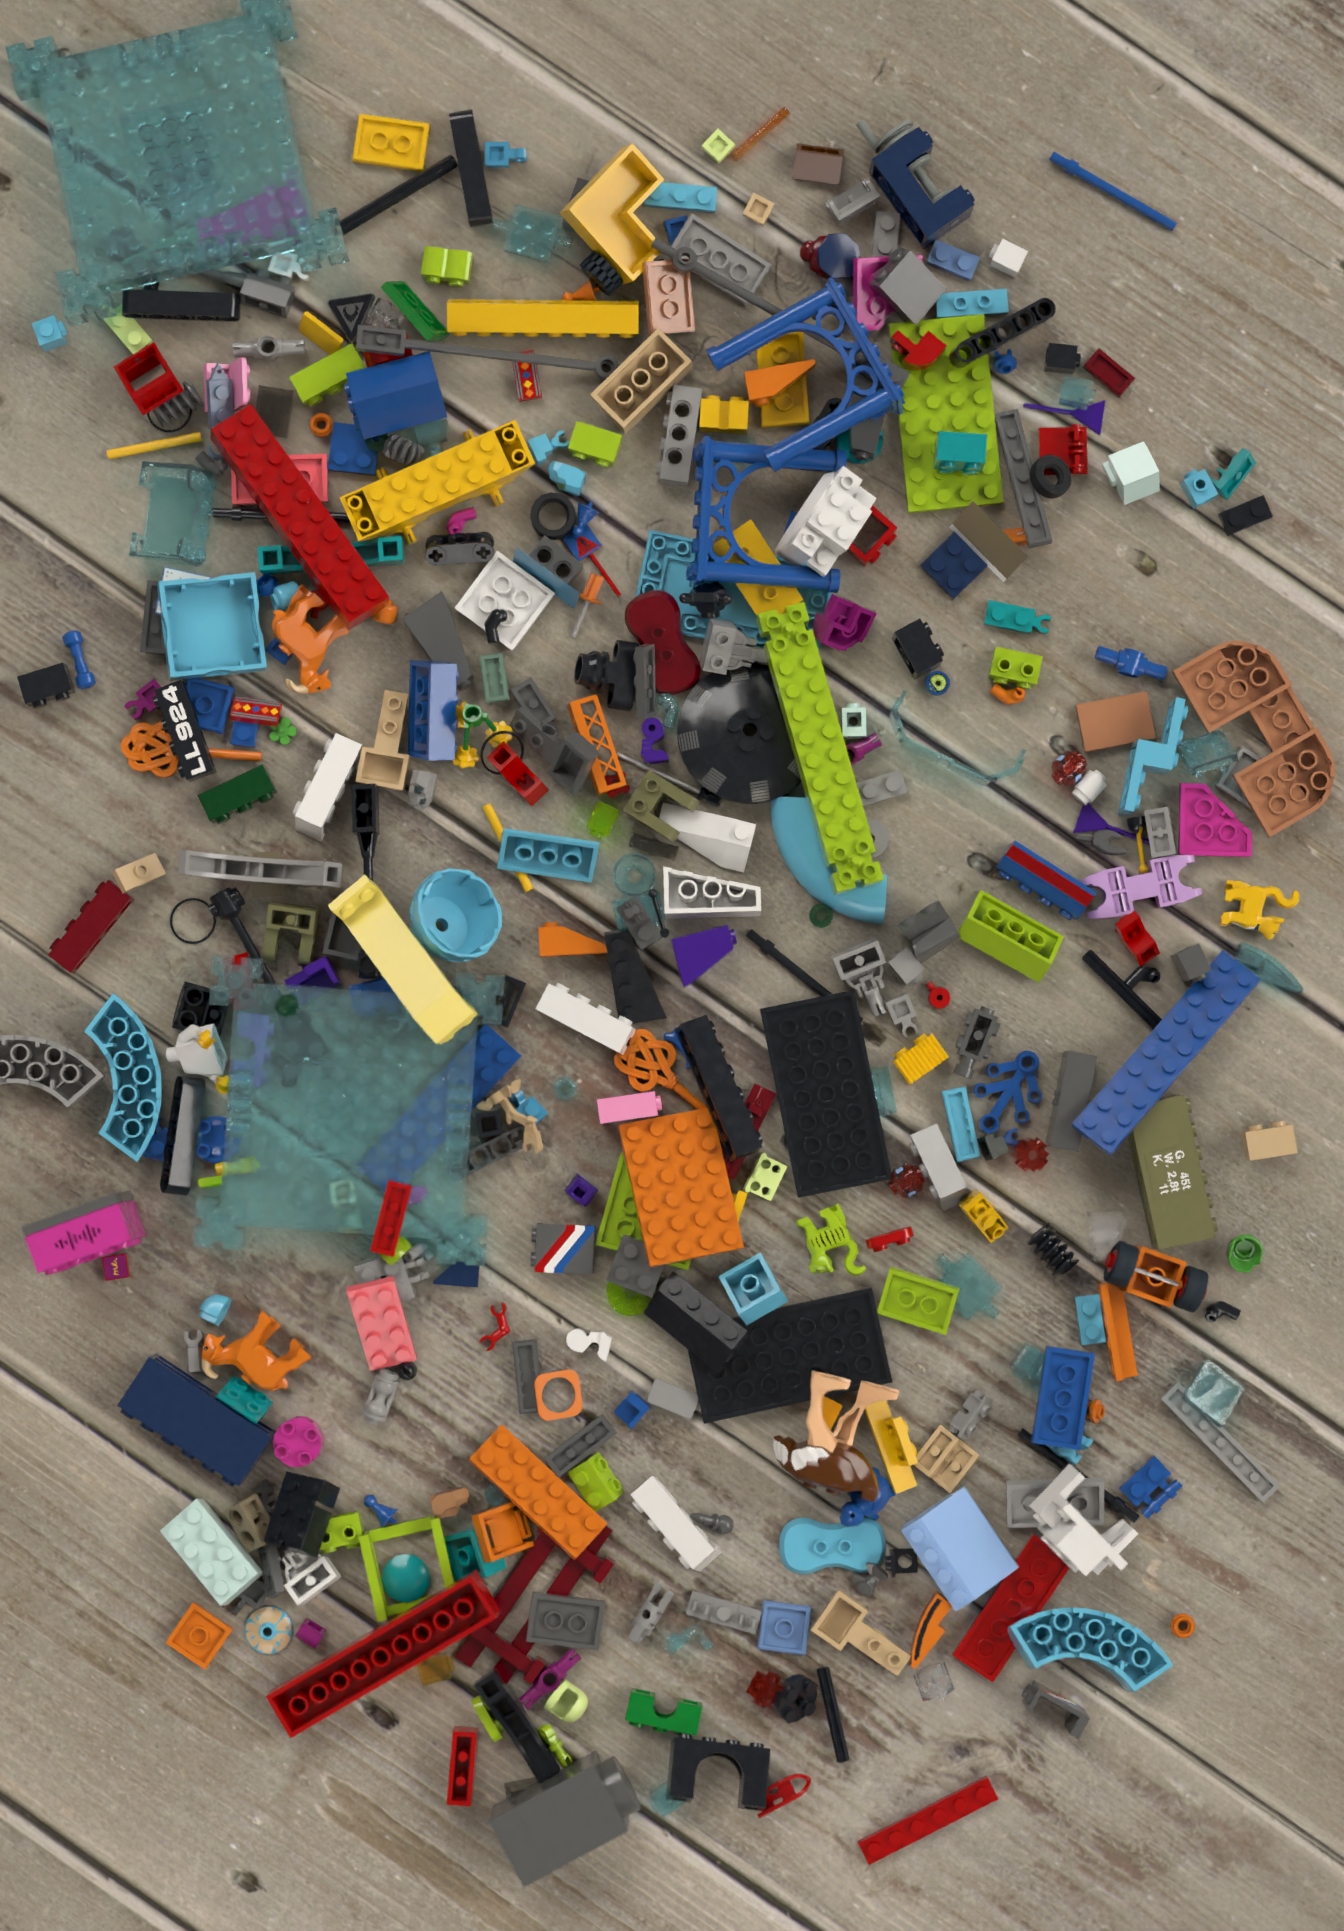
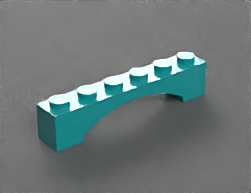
M402 536L380 537L351 543L368 567L405 564L404 540ZM288 546L257 547L259 571L262 575L306 572Z

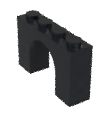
M678 1734V1737H674L671 1740L666 1800L690 1803L694 1799L695 1777L699 1763L705 1758L718 1756L730 1761L738 1771L740 1780L738 1809L762 1811L766 1808L771 1748H764V1744L750 1743L749 1746L740 1745V1741L726 1740V1743L716 1742V1738L702 1737V1740L692 1739L693 1736L689 1734Z

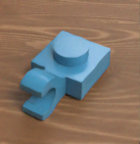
M485 142L486 168H510V161L527 162L525 148L510 149L509 142Z
M519 1089L518 1093H511L512 1097L508 1098L517 1107L515 1109L517 1112L525 1116L532 1115L537 1118L536 1125L548 1115V1112L533 1096L526 1099L521 1089Z

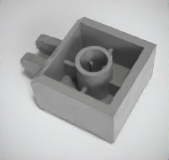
M379 1255L354 1265L359 1284L381 1279L382 1275H386V1278L394 1276L401 1302L415 1298L414 1282L430 1277L428 1271H423L413 1276L409 1274V1268L420 1266L425 1262L423 1257L417 1258L412 1262H405L404 1256H402L395 1264L390 1265Z

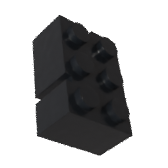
M286 1471L263 1542L281 1550L297 1552L317 1558L332 1513L315 1504L317 1501L328 1508L334 1509L340 1488L323 1479Z

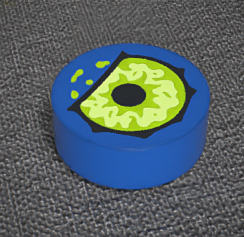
M934 671L928 675L925 686L930 694L940 696L948 690L950 680L944 672Z

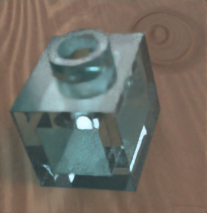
M1065 376L1058 405L1087 410L1088 403L1093 404L1096 390L1092 389L1093 381Z
M667 1781L650 1792L651 1800H649L655 1813L660 1812L663 1817L687 1803L666 1800Z

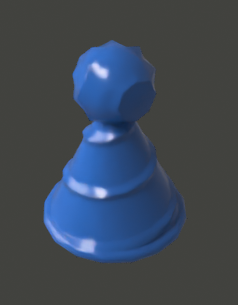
M590 501L587 506L578 503L577 526L571 530L574 538L582 537L584 533L583 527L599 514V512L591 508L593 503Z
M367 1495L364 1498V1505L366 1507H373L382 1528L388 1522L392 1524L396 1522L392 1517L398 1511L397 1509L376 1503L374 1495Z

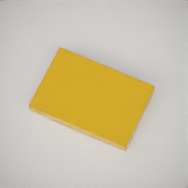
M359 114L352 161L354 163L422 172L424 171L430 123Z

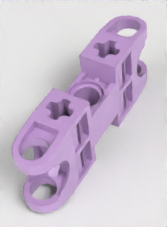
M1172 855L1147 861L1149 873L1126 877L1125 868L1121 866L1102 870L1079 880L1086 886L1090 885V887L1099 889L1103 894L1102 904L1095 908L1094 911L1086 912L1087 918L1111 919L1129 915L1134 911L1133 901L1155 897L1157 908L1180 904L1201 895V888L1192 889V887H1186L1179 880L1180 870L1187 866V864L1195 862L1194 855Z

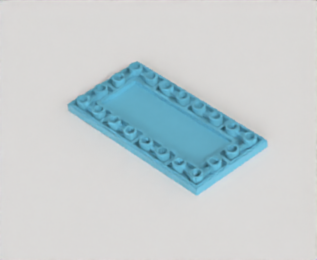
M650 530L636 597L655 590L669 593L677 601L680 608L682 635L705 639L709 619L702 618L701 613L695 606L683 604L679 600V596L682 593H690L693 588L689 587L690 580H686L687 566H691V562L695 560V553L691 552L692 538ZM775 556L781 565L792 566L781 557ZM805 563L801 565V567H809ZM704 581V582H702L701 584H704V583H710V584H711L713 581ZM719 582L728 594L732 596V602L726 605L723 610H720V616L716 619L732 621L735 627L748 638L756 639L757 647L763 648L765 642L768 641L767 637L760 638L755 620L757 616L735 583ZM796 588L804 599L801 602H805L810 619L807 626H805L806 631L813 630L816 612L823 614L832 593L821 589ZM815 638L818 651H820L821 642Z

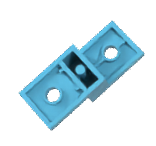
M1176 697L1169 703L1161 743L1141 739L1132 743L1118 814L1128 816L1139 808L1141 795L1138 794V789L1140 785L1143 786L1146 771L1165 775L1173 767L1176 768L1179 753H1175L1177 745L1181 744L1183 730L1180 729L1182 720L1186 719L1188 706H1184L1186 699Z

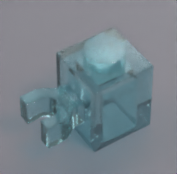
M439 419L414 426L419 445L422 447L429 446L432 456L441 453L439 443L448 441L446 434L451 433L447 419Z

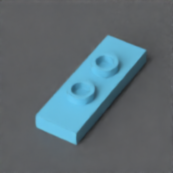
M1007 289L943 293L936 301L937 319L1009 313Z
M966 1087L941 1091L956 1162L980 1157Z

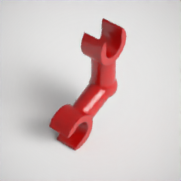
M504 1302L501 1303L503 1307L501 1313L495 1312L493 1305L490 1307L491 1313L496 1316L499 1328L491 1335H486L480 1339L479 1343L485 1339L491 1340L492 1345L486 1351L492 1350L496 1342L510 1332L505 1316L507 1306Z

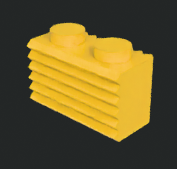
M923 1033L913 1040L916 1045L907 1050L904 1047L894 1054L896 1059L892 1063L908 1085H911L949 1058L933 1034L927 1036Z

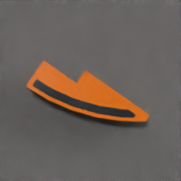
M936 1590L923 1609L914 1631L910 1651V1665L914 1669H916L945 1632L939 1623L952 1608L949 1601Z

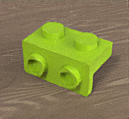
M599 1452L567 1472L587 1504L595 1512L614 1502L624 1493L620 1481L614 1476L607 1461Z

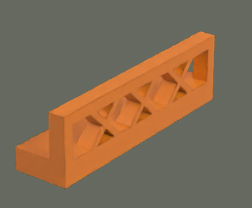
M597 694L569 702L567 708L575 732L581 734L592 745L593 742L598 744L596 747L597 751L602 746L608 749L611 754L608 763L596 757L589 772L596 796L626 786L627 784ZM593 701L596 711L592 718L583 714L581 704ZM597 715H598V718H599V721H600V722H598V721L595 720V718H596ZM585 719L588 720V721H590L588 727H587V724H586ZM593 723L603 730L600 741L590 736L589 729ZM604 738L606 739L607 745L602 742ZM612 760H613V763H614L615 768L610 765V763H611ZM600 765L605 767L603 772ZM607 769L617 773L618 783L607 786L604 778Z
M1107 1282L1098 1283L1096 1285L1100 1297L1113 1380L1122 1381L1124 1380L1123 1378L1138 1376L1124 1293L1120 1290V1287Z

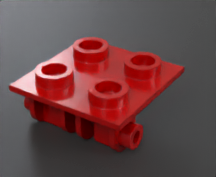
M1072 424L1071 427L1039 428V458L1045 455H1054L1067 464L1071 475L1088 474L1087 427H1081L1080 424ZM1051 469L1044 470V475H1056Z

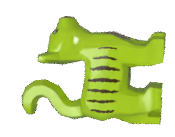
M839 1203L819 1211L820 1217L824 1218L827 1222V1226L817 1230L808 1217L796 1221L797 1226L803 1228L805 1232L806 1246L811 1254V1262L808 1265L811 1273H832V1260L826 1254V1251L840 1246H846L849 1250L844 1259V1268L849 1274L859 1276L866 1271L864 1265L854 1266L853 1264L858 1254V1247L846 1227L845 1216Z

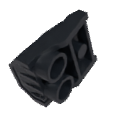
M184 981L171 1028L184 1031L191 1024H195L198 1027L214 1024L219 1037H221L224 1020L232 998L231 994Z

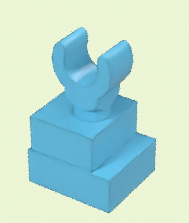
M564 430L557 432L550 441L545 433L528 440L527 445L537 466L546 463V456L553 454V449H565L569 446L570 441L561 443L558 440L559 437L565 434Z

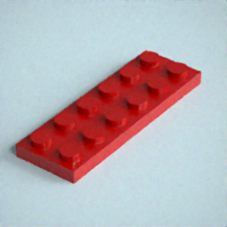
M1033 1533L1015 1559L1019 1568L1000 1581L952 1653L954 1657L992 1683L1016 1649L1007 1628L1023 1618L1041 1612L1070 1568L1041 1538Z

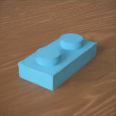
M1099 1294L1074 1297L1081 1345L1106 1342Z

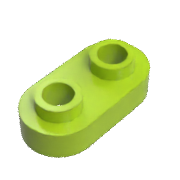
M480 1695L471 1700L472 1705L492 1740L497 1742L502 1739L505 1729L495 1719Z

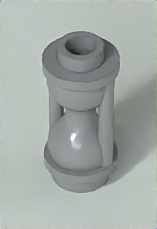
M380 1369V1372L376 1374L362 1413L366 1416V1421L379 1425L380 1421L385 1422L399 1383L397 1380L399 1375L397 1373ZM389 1395L387 1403L385 1405V1398Z

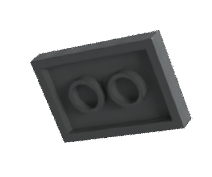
M533 1592L526 1642L598 1650L605 1601Z

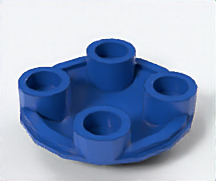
M212 1116L201 1120L196 1148L197 1155L211 1163L226 1162L234 1157L241 1141L240 1132L235 1123L222 1116Z

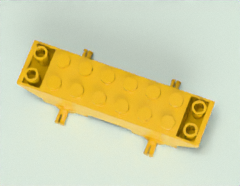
M516 420L477 437L474 436L472 429H468L471 439L467 431L462 433L466 442L389 476L384 467L380 468L384 477H382L378 469L376 470L379 478L378 481L339 497L358 541L361 542L379 537H388L395 533H403L408 545H412L409 535L413 543L417 542L412 528L416 524L427 520V517L469 498L472 500L481 495L490 494L495 507L499 506L496 497L501 505L505 502L499 490L504 485L515 481L517 476L535 465Z

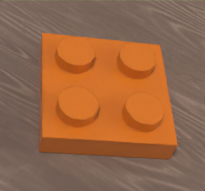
M193 1601L165 1643L206 1670L234 1628Z

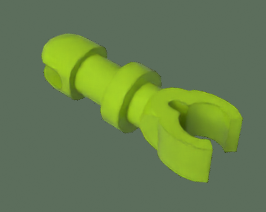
M550 1724L541 1726L538 1729L539 1734L550 1745L549 1750L555 1753L560 1765L567 1768V1763L571 1765L572 1759L568 1752H565L563 1749L562 1741L557 1740L555 1731Z

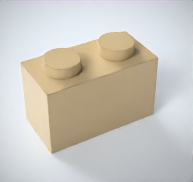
M1284 1120L1271 1122L1272 1127L1263 1129L1262 1124L1247 1126L1248 1131L1241 1132L1246 1160L1252 1161L1298 1153L1293 1124L1286 1125Z

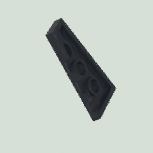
M629 929L604 932L618 1018L621 1015L632 1021V1024L666 1019V1013L651 983Z

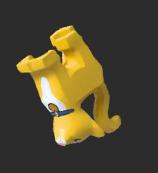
M1226 880L1224 902L1238 900L1240 901L1239 912H1224L1221 915L1219 926L1226 927L1229 923L1236 924L1247 930H1258L1265 939L1272 940L1278 932L1280 924L1284 923V919L1275 916H1262L1266 897L1273 896L1277 904L1283 908H1293L1298 904L1300 894L1294 890L1291 897L1286 899L1281 890L1274 886H1251L1242 881Z

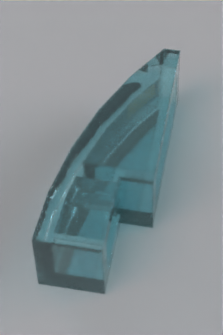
M1245 942L1238 944L1234 955L1235 961L1254 968V974L1257 978L1261 979L1260 981L1296 994L1302 993L1303 987L1298 980L1275 958Z

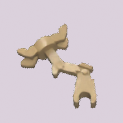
M519 1078L511 1082V1085H507L489 1096L486 1102L482 1101L476 1106L480 1110L490 1111L493 1105L497 1106L500 1103L506 1112L508 1124L516 1121L525 1127L523 1150L527 1152L533 1145L535 1153L542 1151L541 1134L535 1124L538 1119L532 1115L525 1116L517 1112L508 1100V1098L512 1097L511 1093L519 1092L521 1085Z

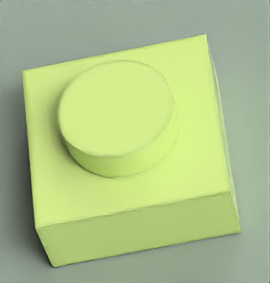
M719 129L702 144V149L718 164L735 148V144Z

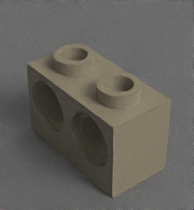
M257 1493L224 1510L247 1553L267 1544L263 1540L270 1517Z

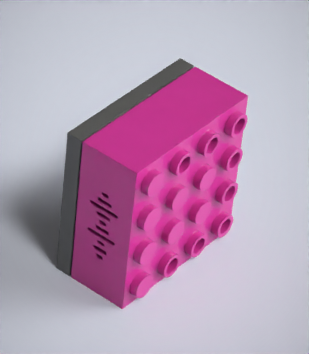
M131 1191L114 1193L22 1226L21 1228L24 1236H26L25 1239L37 1273L45 1272L47 1276L73 1268V1266L84 1264L98 1257L117 1252L120 1249L142 1243L140 1238L145 1237L146 1233Z

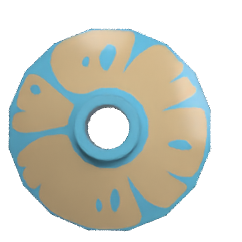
M260 1607L252 1612L246 1621V1640L259 1653L269 1655L278 1653L288 1645L292 1638L293 1626L291 1619L285 1611L278 1607ZM266 1627L272 1630V1634L269 1636L264 1634L263 1630Z

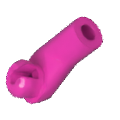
M474 507L454 512L451 515L447 524L449 534L460 533L466 521L477 518Z

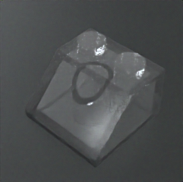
M1087 1211L1090 1260L1095 1262L1101 1261L1123 1237V1230H1127L1126 1215H1122V1211Z

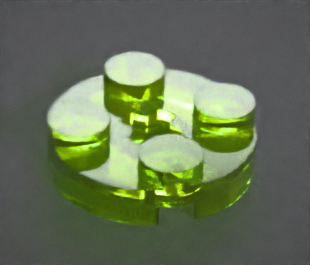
M608 1282L606 1290L608 1302L615 1311L622 1315L633 1316L639 1315L646 1310L652 1299L651 1297L637 1293L636 1296L632 1295L631 1298H627V1293L623 1291L625 1287Z

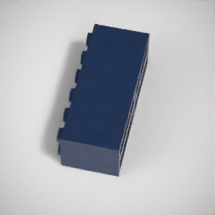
M157 1353L149 1356L117 1405L121 1408L120 1412L129 1419L135 1417L142 1422L141 1427L151 1433L156 1431L162 1435V1441L170 1446L174 1444L182 1448L181 1453L192 1460L197 1458L203 1462L201 1466L211 1473H214V1471L218 1472L223 1476L222 1480L233 1487L235 1484L240 1486L245 1482L276 1431L262 1422L258 1421L255 1424L216 1397L218 1393Z

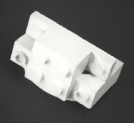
M844 466L836 472L825 473L775 549V554L792 566H801L805 563L821 576H826L838 556L849 548L872 513L870 508L877 498L859 486L863 480Z
M1069 1463L1056 1479L1029 1505L1036 1512L1033 1517L1040 1523L1037 1528L1043 1534L1041 1539L1075 1573L1080 1570L1087 1576L1091 1571H1094L1098 1575L1107 1565L1111 1567L1113 1564L1122 1570L1128 1563L1119 1553L1138 1533L1121 1519L1100 1535L1066 1499L1085 1477Z

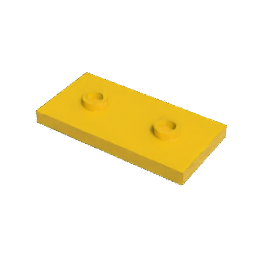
M751 519L732 531L736 542L749 557L761 563L781 565ZM724 538L714 543L712 547L719 557L725 556L730 548ZM735 553L725 561V563L745 564ZM735 583L756 616L759 613L777 609L778 615L783 614L786 606L797 604L804 600L795 587Z

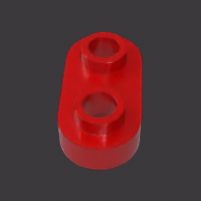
M909 1226L868 1238L865 1241L868 1249L873 1248L874 1252L888 1249L887 1244L896 1242L897 1246L911 1242L910 1237L914 1236L912 1227Z

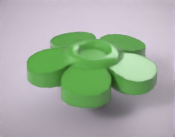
M282 718L281 724L279 722L278 727L270 726L271 729L275 730L270 733L272 741L280 739L281 744L287 745L290 743L289 736L293 737L297 734V729L294 726H290L291 720L289 718Z

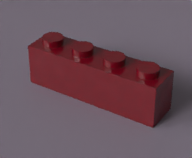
M108 880L106 883L103 881L95 890L96 896L92 901L87 900L80 908V916L76 920L72 919L64 929L67 932L61 939L58 937L49 948L52 951L48 955L70 973L75 974L134 901L131 895L127 892L122 893L120 887L111 880Z

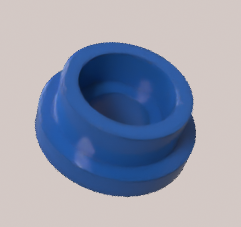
M270 574L260 576L256 580L258 595L270 596V594H273L274 588L278 586V580Z

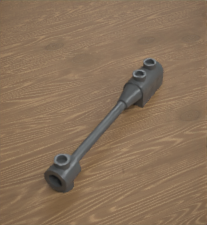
M122 226L120 231L114 229L111 231L106 251L108 253L107 257L111 261L121 264L122 261L149 248L139 245L137 237L133 236L134 231ZM175 256L156 259V261L222 281L223 284L240 292L241 304L287 318L294 299L295 287L292 286L290 279L279 277L278 281L269 279V273L264 270H256L255 274L222 272Z

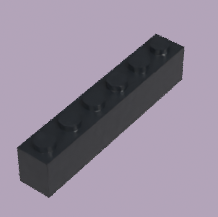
M707 1015L680 1024L675 1029V1032L730 1162L758 1152L762 1148V1137L753 1126L752 1113L745 1107L743 1092L734 1081V1071L731 1065L726 1062L724 1057L725 1050L720 1042L718 1043L713 1022L709 1021Z

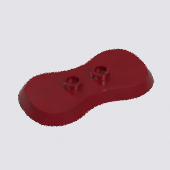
M660 590L649 591L632 599L625 609V623L629 632L640 645L655 644L656 693L667 696L675 695L693 687L700 677V662L682 636L680 608L677 601L669 593Z

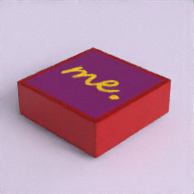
M127 1253L102 1257L105 1281L130 1277Z

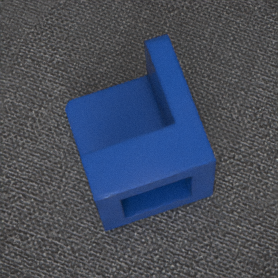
M631 1390L614 1410V1413L632 1429L648 1411L650 1405Z

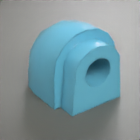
M220 1294L211 1295L199 1307L201 1312L198 1316L219 1327L229 1310L231 1298Z

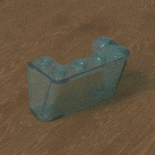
M142 461L139 485L151 490L145 536L132 532L129 556L150 561L201 566L206 559L205 548L210 533L209 520L213 511L212 498L213 491L216 488L215 478L210 472L192 464ZM148 471H150V480H149V482H148V480H147V473H148ZM138 542H140V551H139V552H138V550H137V544H138Z

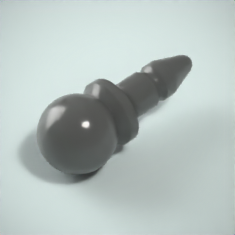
M690 1514L691 1519L697 1523L708 1525L710 1530H716L720 1534H728L733 1529V1520L727 1515Z

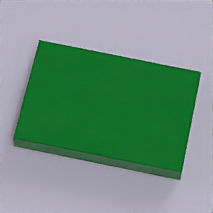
M386 281L381 286L382 290L427 341L445 340L450 335V332H447L443 324L405 281Z

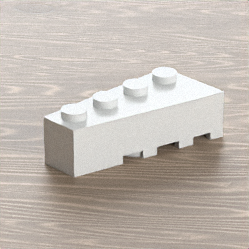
M337 733L333 740L328 739L323 751L326 754L323 760L319 759L313 770L316 774L312 781H307L303 790L305 796L302 802L298 801L293 810L296 831L322 842L325 836L323 826L325 822L330 823L334 816L333 813L336 805L333 804L335 801L339 802L344 794L346 787L344 782L349 781L360 758L362 744Z
M651 1476L631 1494L634 1498L632 1502L634 1507L640 1513L645 1512L650 1519L647 1521L656 1532L660 1530L664 1534V1543L671 1550L676 1549L681 1556L678 1559L686 1569L691 1567L693 1570L701 1571L722 1553L717 1546H711L705 1532L692 1523L694 1521L690 1518V1515L677 1505V1500L657 1477Z

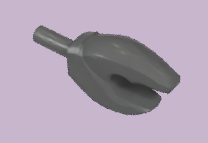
M1098 830L1093 832L1092 836L1076 834V840L1091 842V847L1103 854L1122 855L1128 852V849L1118 848L1117 846L1111 847L1109 845L1111 838L1123 839L1121 834L1113 830Z

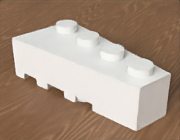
M663 866L665 919L761 916L760 887L734 881H725L711 876L693 874V872L679 871Z

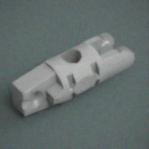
M658 1582L652 1588L645 1603L632 1622L634 1627L628 1638L635 1643H641L645 1635L649 1636L674 1596V1593L669 1590L664 1594L660 1603H656L655 1600L662 1590V1585Z

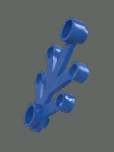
M1022 1051L1017 1055L1015 1061L1002 1064L991 1063L987 1066L986 1072L990 1077H998L1002 1072L1016 1070L1011 1079L986 1085L979 1083L974 1087V1094L979 1098H983L990 1093L1003 1091L991 1112L982 1116L979 1121L980 1129L983 1132L994 1133L999 1128L998 1118L1011 1097H1013L1016 1110L1014 1114L1015 1120L1018 1123H1026L1029 1120V1113L1025 1109L1020 1082L1025 1076L1029 1088L1027 1099L1030 1102L1038 1103L1042 1099V1093L1038 1090L1034 1073L1039 1067V1058L1034 1052ZM1025 1058L1031 1060L1029 1067L1023 1066L1022 1062ZM993 1065L998 1068L996 1075H992L989 1071ZM979 1086H983L985 1088V1093L983 1095H979L977 1093V1088ZM1033 1091L1039 1094V1098L1035 1101L1030 1097ZM1021 1111L1026 1114V1119L1020 1121L1017 1116ZM987 1119L993 1121L991 1128H986L984 1125Z

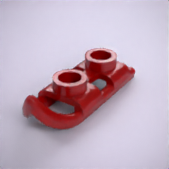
M792 1774L768 1786L766 1808L757 1814L758 1818L760 1819L801 1797L810 1787L811 1778L805 1774ZM803 1778L807 1783L796 1794L790 1780ZM777 1787L778 1792L770 1795L769 1791ZM779 1798L783 1799L782 1802L776 1805L774 1804L775 1800Z

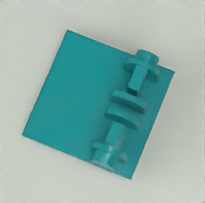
M233 1376L216 1396L255 1424L260 1419L262 1420L266 1411L273 1404V1401L268 1399L264 1393L256 1391L246 1381L236 1376Z

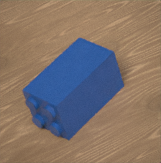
M430 351L346 373L348 383L344 384L348 397V405L351 413L355 416L353 420L356 431L361 430L364 439L447 418Z

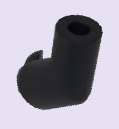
M504 609L492 610L484 623L488 644L500 641L497 627L501 622L507 620V612Z
M1218 1301L1209 1305L1205 1309L1204 1315L1209 1322H1215L1217 1318L1224 1315L1237 1320L1241 1310L1224 1301Z

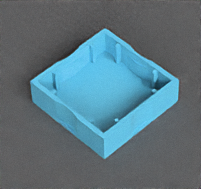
M255 572L221 575L212 579L190 578L158 582L157 590L169 681L266 670L263 633L258 619L259 600Z

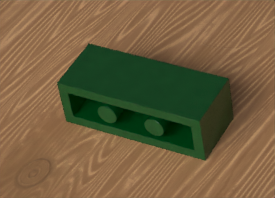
M261 764L197 796L209 821L212 823L217 822L219 825L230 820L229 815L239 812V814L251 810V805L258 801L263 804L274 798L273 794L277 793V790L266 767Z

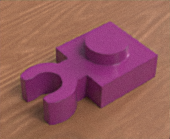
M156 679L151 680L136 692V695L139 697L137 701L131 700L125 704L124 707L127 710L132 706L137 707L138 710L132 716L133 719H139L143 715L145 708L150 713L157 709L153 701V697L156 696L154 689L161 686Z

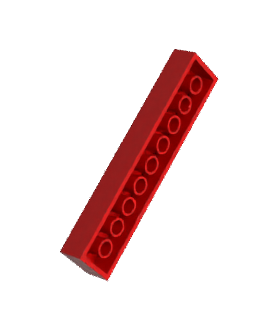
M251 404L211 428L210 439L346 629L349 631L388 606L389 595Z
M474 1570L271 1689L266 1698L291 1739L496 1619L501 1610L477 1570Z

